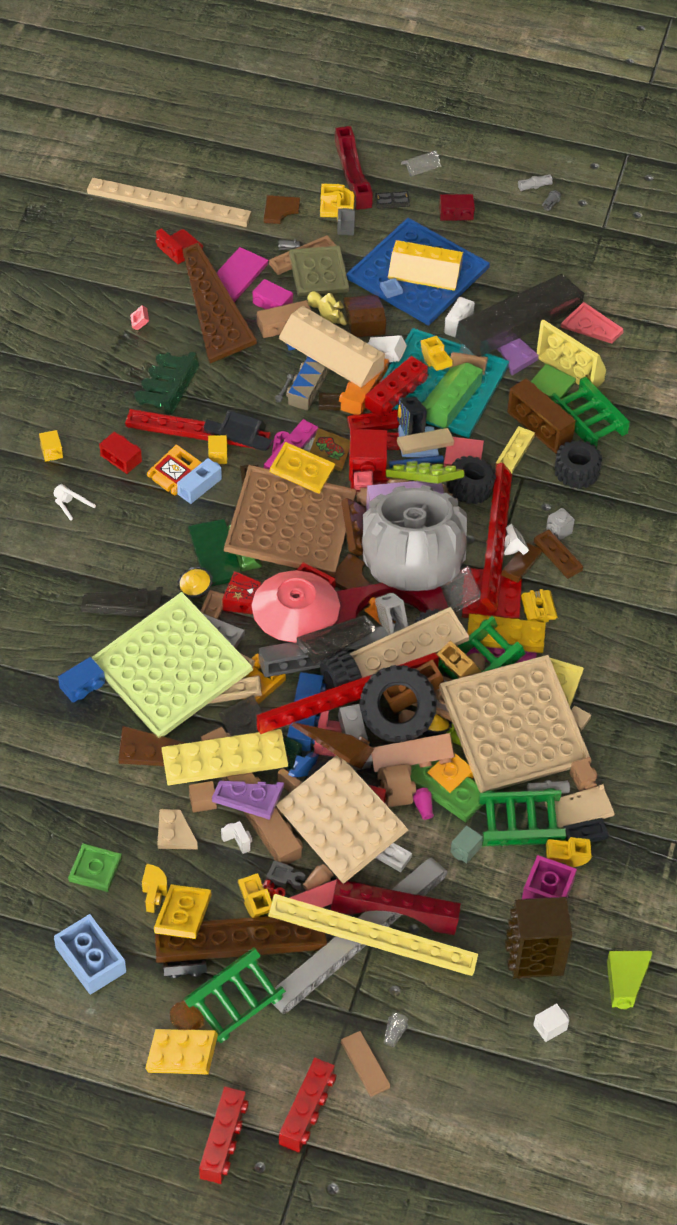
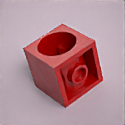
M350 429L349 481H351V477H354V472L372 471L373 478H386L387 430Z

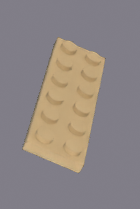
M449 607L350 653V655L357 663L363 678L377 673L384 667L397 666L434 652L437 655L450 640L458 646L469 641V636L452 608Z

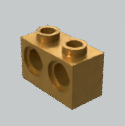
M451 640L437 653L442 662L458 678L482 673L477 665Z

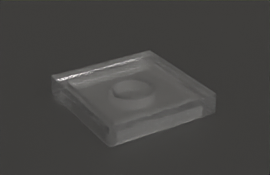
M468 566L460 570V573L452 581L440 586L448 607H451L454 613L480 599L481 592Z

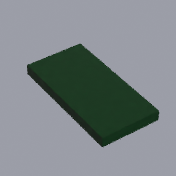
M225 519L188 526L199 567L206 568L213 577V584L211 586L229 583L234 571L242 574L236 554L224 551L229 533Z

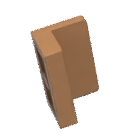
M456 352L451 353L452 366L450 368L468 362L483 369L482 375H485L488 357Z

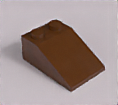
M377 295L343 298L350 334L355 337L385 335L386 317L382 303Z

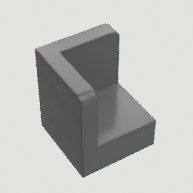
M338 208L337 235H354L355 209Z

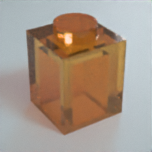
M184 1000L181 1003H176L170 1010V1022L178 1030H199L204 1025L202 1013L194 1006L189 1008Z

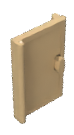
M603 784L560 798V801H555L557 827L563 829V826L598 818L605 819L615 815Z

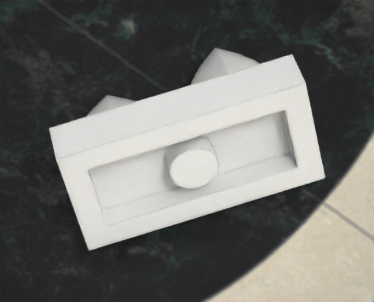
M510 524L506 527L508 535L505 537L504 549L506 550L504 555H511L518 551L524 555L529 551L524 537Z

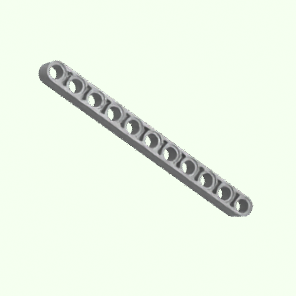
M431 857L392 890L425 896L446 877L447 870ZM367 911L359 916L358 919L389 927L403 914L388 911ZM334 937L327 945L275 987L277 989L282 986L286 992L282 994L284 997L273 1005L282 1014L289 1012L366 945L341 937Z

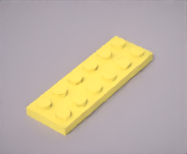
M281 729L263 734L257 732L162 747L167 785L288 767Z

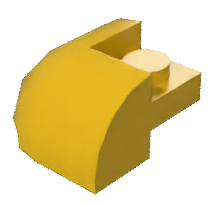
M321 184L320 217H337L338 222V208L354 209V193L345 188V185Z

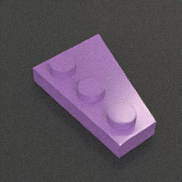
M503 325L491 332V339L497 350L501 352L503 359L510 361L508 367L511 375L516 374L538 360L539 355L507 326Z
M219 781L212 796V802L270 820L284 788V782H277V784H266V782L246 784L241 781Z

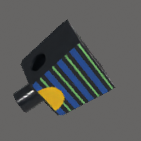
M417 397L400 398L397 402V420L405 436L425 432L427 409Z

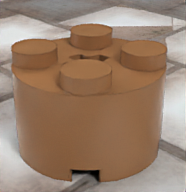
M409 764L387 766L378 769L377 777L378 780L381 779V786H378V788L386 789L385 804L387 807L413 803L412 794L416 793V785L414 781H411V768Z

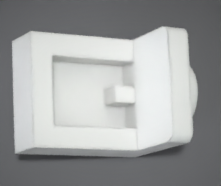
M240 821L227 824L221 829L223 842L235 838L243 854L250 851L252 837L248 830H244Z

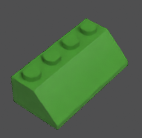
M468 362L451 367L422 403L427 409L426 420L444 429L448 428L481 385L483 369Z

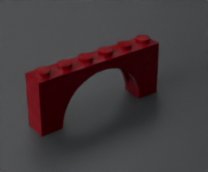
M384 583L369 584L357 588L352 587L336 591L340 602L338 620L332 628L335 635L356 631V618L365 607L370 605V599L389 593H394L405 603L417 608L421 613H426V610L429 609L431 611H434V609L442 611L449 607L440 586L427 591L398 590Z

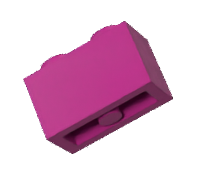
M266 279L253 290V304L265 310L293 303L292 292Z

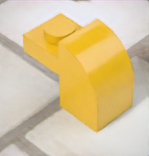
M258 873L239 879L238 884L250 917L255 918L269 913L272 901L268 890L263 888Z

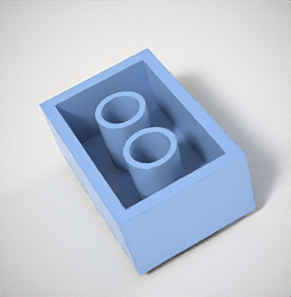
M90 914L54 936L57 951L90 995L126 973L124 958Z

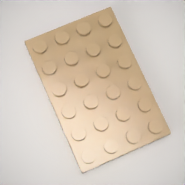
M337 755L276 804V807L343 884L408 831L406 826L353 768Z

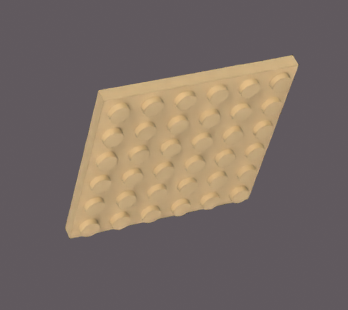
M549 655L440 683L439 685L480 793L489 790H499L570 770L572 762L590 757Z

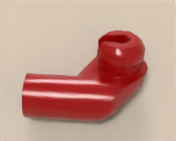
M265 880L264 884H262L263 888L268 890L271 900H273L274 894L285 896V890L282 887L273 889L275 884L274 882L270 883L271 880Z

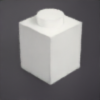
M555 1004L535 1015L534 1027L544 1041L547 1042L567 1030L569 1016L564 1009Z

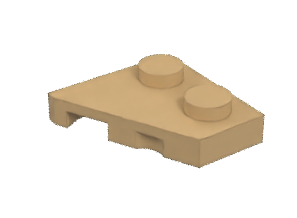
M160 809L158 849H198V843L181 810Z

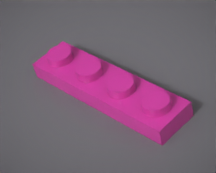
M303 419L267 460L264 468L270 470L285 442L304 449L315 436L318 427Z

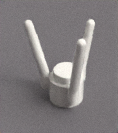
M60 484L54 490V496L57 498L55 502L60 505L70 520H73V517L63 502L68 503L74 497L93 508L96 507L95 504L71 491L63 484Z

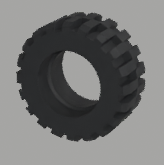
M405 665L384 667L373 674L363 687L360 698L361 714L367 727L383 740L395 743L411 741L421 736L429 728L435 717L437 698L434 687L428 678L415 668L413 669ZM391 686H406L414 692L417 698V710L414 716L406 722H391L381 713L379 706L381 695Z

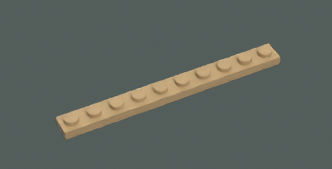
M92 178L87 188L88 194L247 227L251 218V211L97 178Z

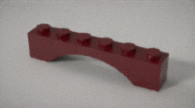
M352 127L335 128V145L349 190L354 193L355 209L372 208L373 193L370 183L365 179L360 166Z
M337 879L331 911L348 915L367 911L395 912L422 922L434 932L455 935L461 903L346 881L343 884Z

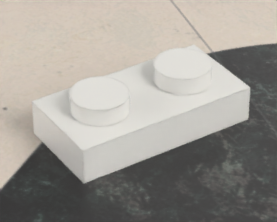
M392 843L375 858L402 872L412 858V853Z

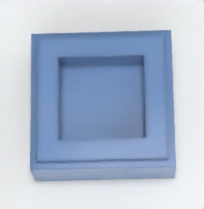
M396 278L380 283V288L386 298L403 294V289Z

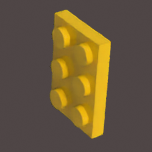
M285 442L271 465L269 472L320 494L334 470L335 463Z
M171 884L155 923L154 932L196 939L212 896L211 890Z
M155 1029L145 1069L148 1073L209 1074L218 1034L215 1030Z

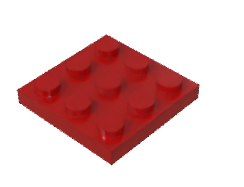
M465 568L462 618H469V614L519 619L522 579L517 583L501 575L497 610L490 611L480 600L484 570Z

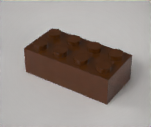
M526 378L510 388L507 412L527 430L535 432V437L555 454H557L561 445L564 446L566 442L571 443L576 422L572 415L565 412L559 404L552 401L547 394L539 390L534 383H531Z

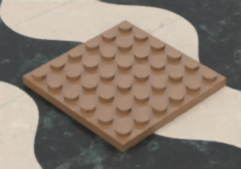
M249 465L224 551L294 568H299L304 562L329 576L335 577L346 534L341 500L349 498L354 501L356 489L326 483L320 494L269 472V469Z

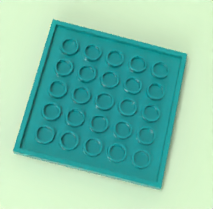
M412 328L405 339L407 347L400 361H393L382 380L411 356L427 365L421 349V340L434 337L435 335ZM438 337L444 344V351L450 358L453 352L488 357L481 385L448 427L450 432L470 438L503 378L510 361ZM428 366L427 380L417 386L415 391L409 393L406 398L417 397L423 403L450 367L436 371L433 366ZM398 404L392 410H398ZM426 420V423H427V424H430V425L436 426V427H438V428L444 429V428H442V427H440V426H438V425H436V424H434V423H431V422H429V421Z

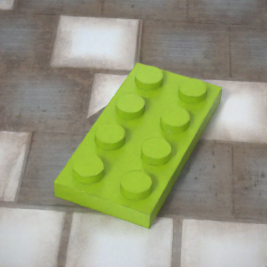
M409 461L407 465L396 464L393 465V468L386 469V477L438 484L463 478L464 470L456 469V466L443 467L442 464L430 466V463L418 464L417 461Z

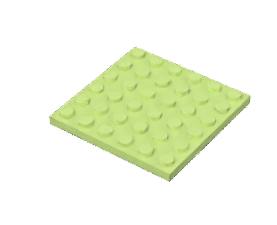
M182 592L91 657L104 671L105 680L158 738L167 735L253 671L249 662Z

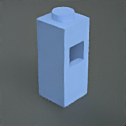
M207 458L177 482L178 495L192 504L222 479L220 465Z

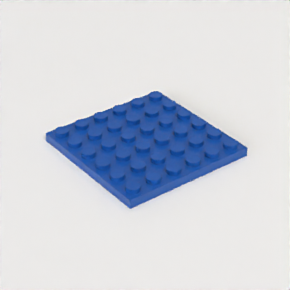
M407 218L356 264L346 276L351 282L429 326L489 268L490 263ZM396 240L463 252L462 268L455 291L397 280L403 289V294L386 298L380 288V283L390 280L388 279Z

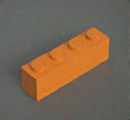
M384 358V370L363 387H359L351 381L348 382L346 391L342 392L339 398L342 411L353 415H360L364 412L365 395L381 382L388 370V359Z

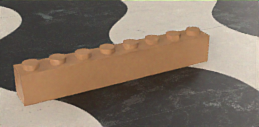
M220 727L201 736V741L231 737V735ZM253 772L221 777L223 781H241L246 784H258V782H261L259 777L254 776ZM275 807L270 820L244 812L275 861L288 865L301 858L302 842L298 837L295 838L291 825L288 822L285 823L283 815L277 807Z

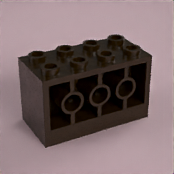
M567 897L515 900L514 908H510L511 919L508 920L509 929H507V939H505L506 952H509L510 956L508 958V970L512 971L513 979L564 976L572 940Z

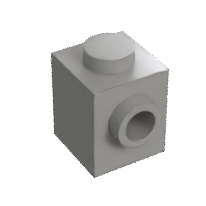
M561 508L548 516L546 530H550L560 541L572 534L575 519L564 508Z

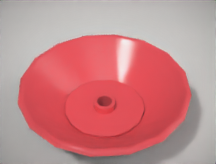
M295 570L278 573L265 580L254 594L252 611L255 621L265 633L281 641L299 643L315 640L326 634L338 620L340 602L337 592L327 580L313 573Z

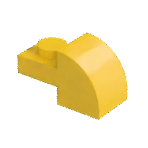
M437 336L421 340L423 357L429 367L433 366L438 371L452 366V359L444 351V344Z
M570 837L568 841L548 839L546 842L547 858L564 863V865L570 867L584 865L592 857L590 839Z
M146 864L142 879L143 892L147 893L145 901L146 912L155 913L156 905L160 906L162 895L166 896L168 893L165 873L159 867Z

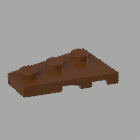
M349 498L341 500L349 552L361 556L363 555V514L366 512V507Z

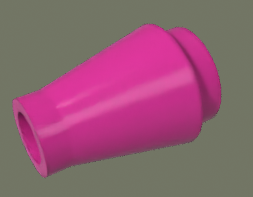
M428 788L417 789L416 793L413 794V801L422 819H430L434 816L432 793L429 792Z

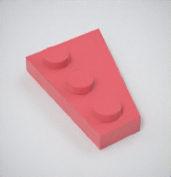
M585 302L561 323V328L611 344L623 334L622 327Z

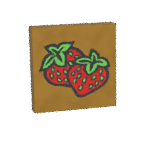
M318 428L310 453L335 463L334 469L341 472L350 449V440Z

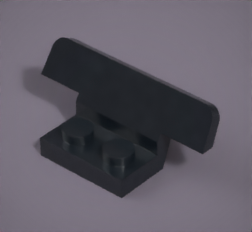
M228 410L222 424L206 419L204 424V431L214 436L226 435L227 440L261 451H267L273 443L271 439L258 436L259 431H264L266 428V424L263 421Z

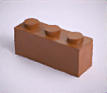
M433 660L417 668L421 674L428 678L434 687V691L439 689L440 683L445 682ZM403 685L391 686L383 692L394 714L417 702L414 692Z

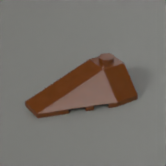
M295 722L291 725L359 769L363 768L374 750L369 746L370 741L362 736L356 738L352 735Z

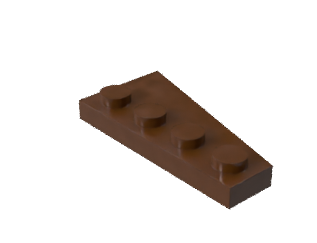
M123 726L118 759L119 764L164 766L162 747L186 743L162 736L158 738L155 734Z

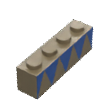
M306 356V361L301 363L299 374L294 376L292 387H288L286 393L288 405L308 411L330 369Z

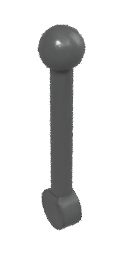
M293 374L287 376L284 387L280 394L275 397L276 402H282L285 390L290 381L294 379Z

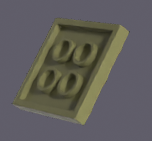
M340 246L292 249L289 251L298 296H308L313 291L318 292L320 295L349 292Z

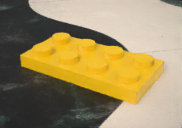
M469 614L468 636L478 629L484 620L489 619L491 616ZM494 617L498 625L495 630L510 645H514L518 641L523 646L524 651L543 653L545 622ZM489 634L480 641L485 647L503 649Z

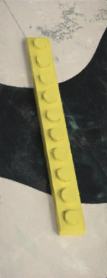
M277 894L273 896L269 917L470 976L474 974L478 957L477 953Z

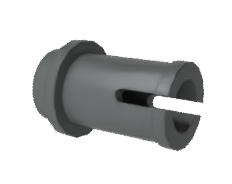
M557 190L549 192L548 198L542 203L544 209L550 211L556 202L560 201L561 194Z
M280 239L279 250L290 251L300 247V241H297V239L294 241Z

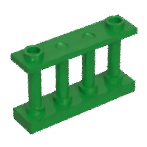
M587 377L580 379L578 391L562 399L556 393L552 394L551 400L559 404L565 412L572 415L576 420L574 431L584 442L588 441L590 445L594 444L596 449L598 439L613 431H617L621 436L628 434L630 421ZM580 397H584L588 401L574 410H571L566 405ZM591 408L599 412V414L584 422L578 417V415ZM603 419L610 424L595 433L588 428Z
M493 616L480 624V627L469 636V641L457 646L465 654L475 647L490 662L488 668L485 670L480 669L481 672L515 664L526 654L523 646L518 641L514 645H510L495 630L498 625ZM488 634L505 650V653L500 657L496 658L480 642ZM441 659L438 660V670L441 674L446 672L452 680L459 679Z
M548 788L544 791L498 793L489 790L480 793L478 802L479 804H486L488 830L483 832L482 846L546 844L548 839L565 841L566 831L557 827L555 801H560L561 790ZM535 802H547L548 829L537 828ZM506 803L507 831L496 829L494 804ZM514 803H527L529 824L527 830L517 829Z
M254 947L183 998L189 1008L192 1006L197 1007L212 1029L217 1032L216 1043L218 1041L222 1043L231 1036L230 1032L271 1002L273 1004L279 1002L284 997L282 994L286 992L282 986L275 989L258 965L260 954ZM245 967L253 971L269 994L260 1002L256 1000L240 977V971ZM227 980L234 982L251 1006L242 1015L239 1014L222 990V984ZM210 993L217 996L234 1020L224 1028H222L205 1004L204 997Z

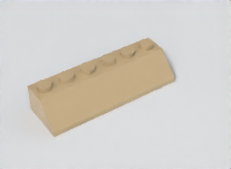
M304 306L291 314L279 336V339L359 387H363L384 370L385 353Z

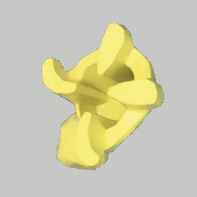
M315 291L309 293L307 297L308 304L313 308H318L321 317L333 324L337 323L344 326L348 324L342 311L340 312L339 310L344 308L341 301L336 302L332 293H328L324 297Z

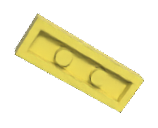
M518 426L498 458L496 465L503 462L513 473L534 439L535 432Z

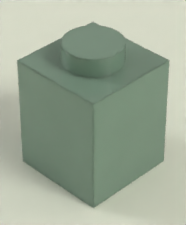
M466 826L452 841L450 853L456 859L462 860L467 864L482 847L483 836Z

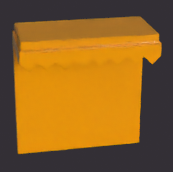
M456 753L455 757L451 758V762L443 764L437 762L427 772L449 793L467 777L474 778L470 766Z

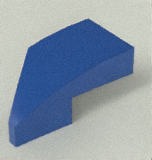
M311 752L305 758L297 755L292 770L290 769L288 775L292 777L308 776L310 769L316 765L319 754Z

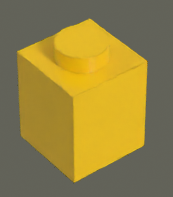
M57 430L40 433V446L45 462L63 458L62 446Z
M208 436L209 459L218 464H227V436Z

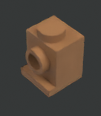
M590 757L571 763L570 775L579 792L597 787L595 782L597 773L590 766Z

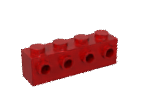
M413 356L409 357L365 395V408L380 418L397 405L400 398L413 393L417 386L427 380L428 366Z
M314 1057L279 1132V1145L300 1153L303 1144H307L311 1134V1126L317 1123L320 1114L318 1111L321 1106L325 1105L328 1098L327 1091L329 1087H333L337 1075L334 1074L335 1065Z
M224 1086L199 1167L200 1179L222 1184L224 1175H228L231 1162H228L230 1154L234 1155L237 1141H235L236 1134L241 1132L243 1121H241L242 1114H246L249 1101L246 1100L245 1091Z

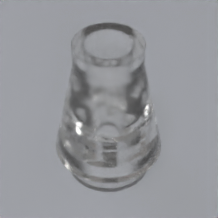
M392 1013V1016L388 1017L386 1035L383 1042L388 1046L396 1047L397 1042L409 1026L407 1024L409 1019L399 1013Z

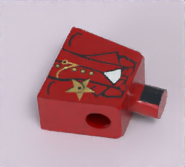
M234 571L222 598L223 610L253 614L252 602L254 594L262 584L257 580Z

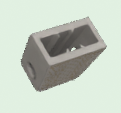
M389 593L375 599L379 621L388 635L408 627L404 601L394 593Z

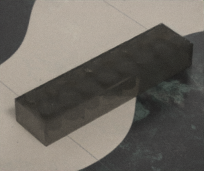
M560 274L458 321L455 337L475 356L480 357L539 329L542 320L552 323L571 314L582 304L585 293L567 277Z

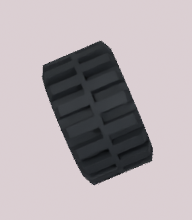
M571 440V443H564V446L561 445L556 454L555 476H558V480L560 482L563 481V484L565 486L569 485L570 488L577 487V489H581L582 487H589V484L593 485L600 475L602 464L600 450L596 449L594 444L590 445V442H583V440Z
M462 456L461 459L457 458L452 463V466H456V469L464 470V477L446 481L448 492L453 494L452 496L455 499L458 498L460 502L464 501L466 504L483 503L491 494L496 479L495 470L492 469L490 464L486 463L487 461L481 460L479 457Z
M345 650L322 658L320 661L321 675H323V682L326 684L327 690L362 678L354 658Z

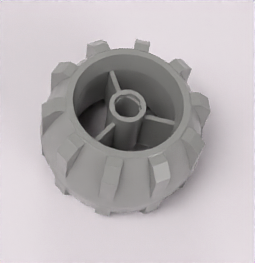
M423 485L421 488L395 487L393 492L387 495L380 494L369 502V510L363 514V561L369 567L372 576L376 580L398 590L427 591L452 581L460 573V567L466 560L467 514L458 506V500L448 493L440 494L433 491L432 487Z

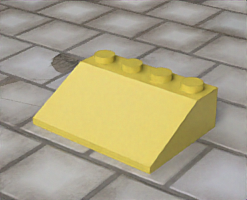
M545 320L541 321L537 346L538 359L576 378V384L578 385L580 379L587 377L596 388L604 382L606 368L600 355Z

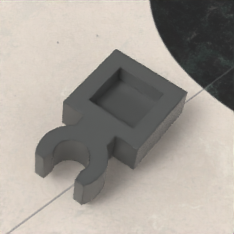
M275 860L266 876V880H271L270 883L274 882V884L284 888L289 883L296 890L301 889V883L296 882V880L305 881L304 873H293L292 866Z

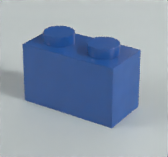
M91 657L58 676L60 689L73 703L83 699L88 693L101 688L105 684L104 671Z

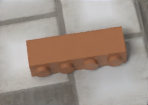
M451 733L374 747L371 753L375 772H378V769L381 767L409 764L412 769L411 765L419 764L420 768L432 766L431 762L438 760L439 764L449 763L451 758L455 757Z

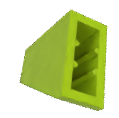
M609 951L607 967L612 1007L627 1009L634 1006L651 961L652 951Z

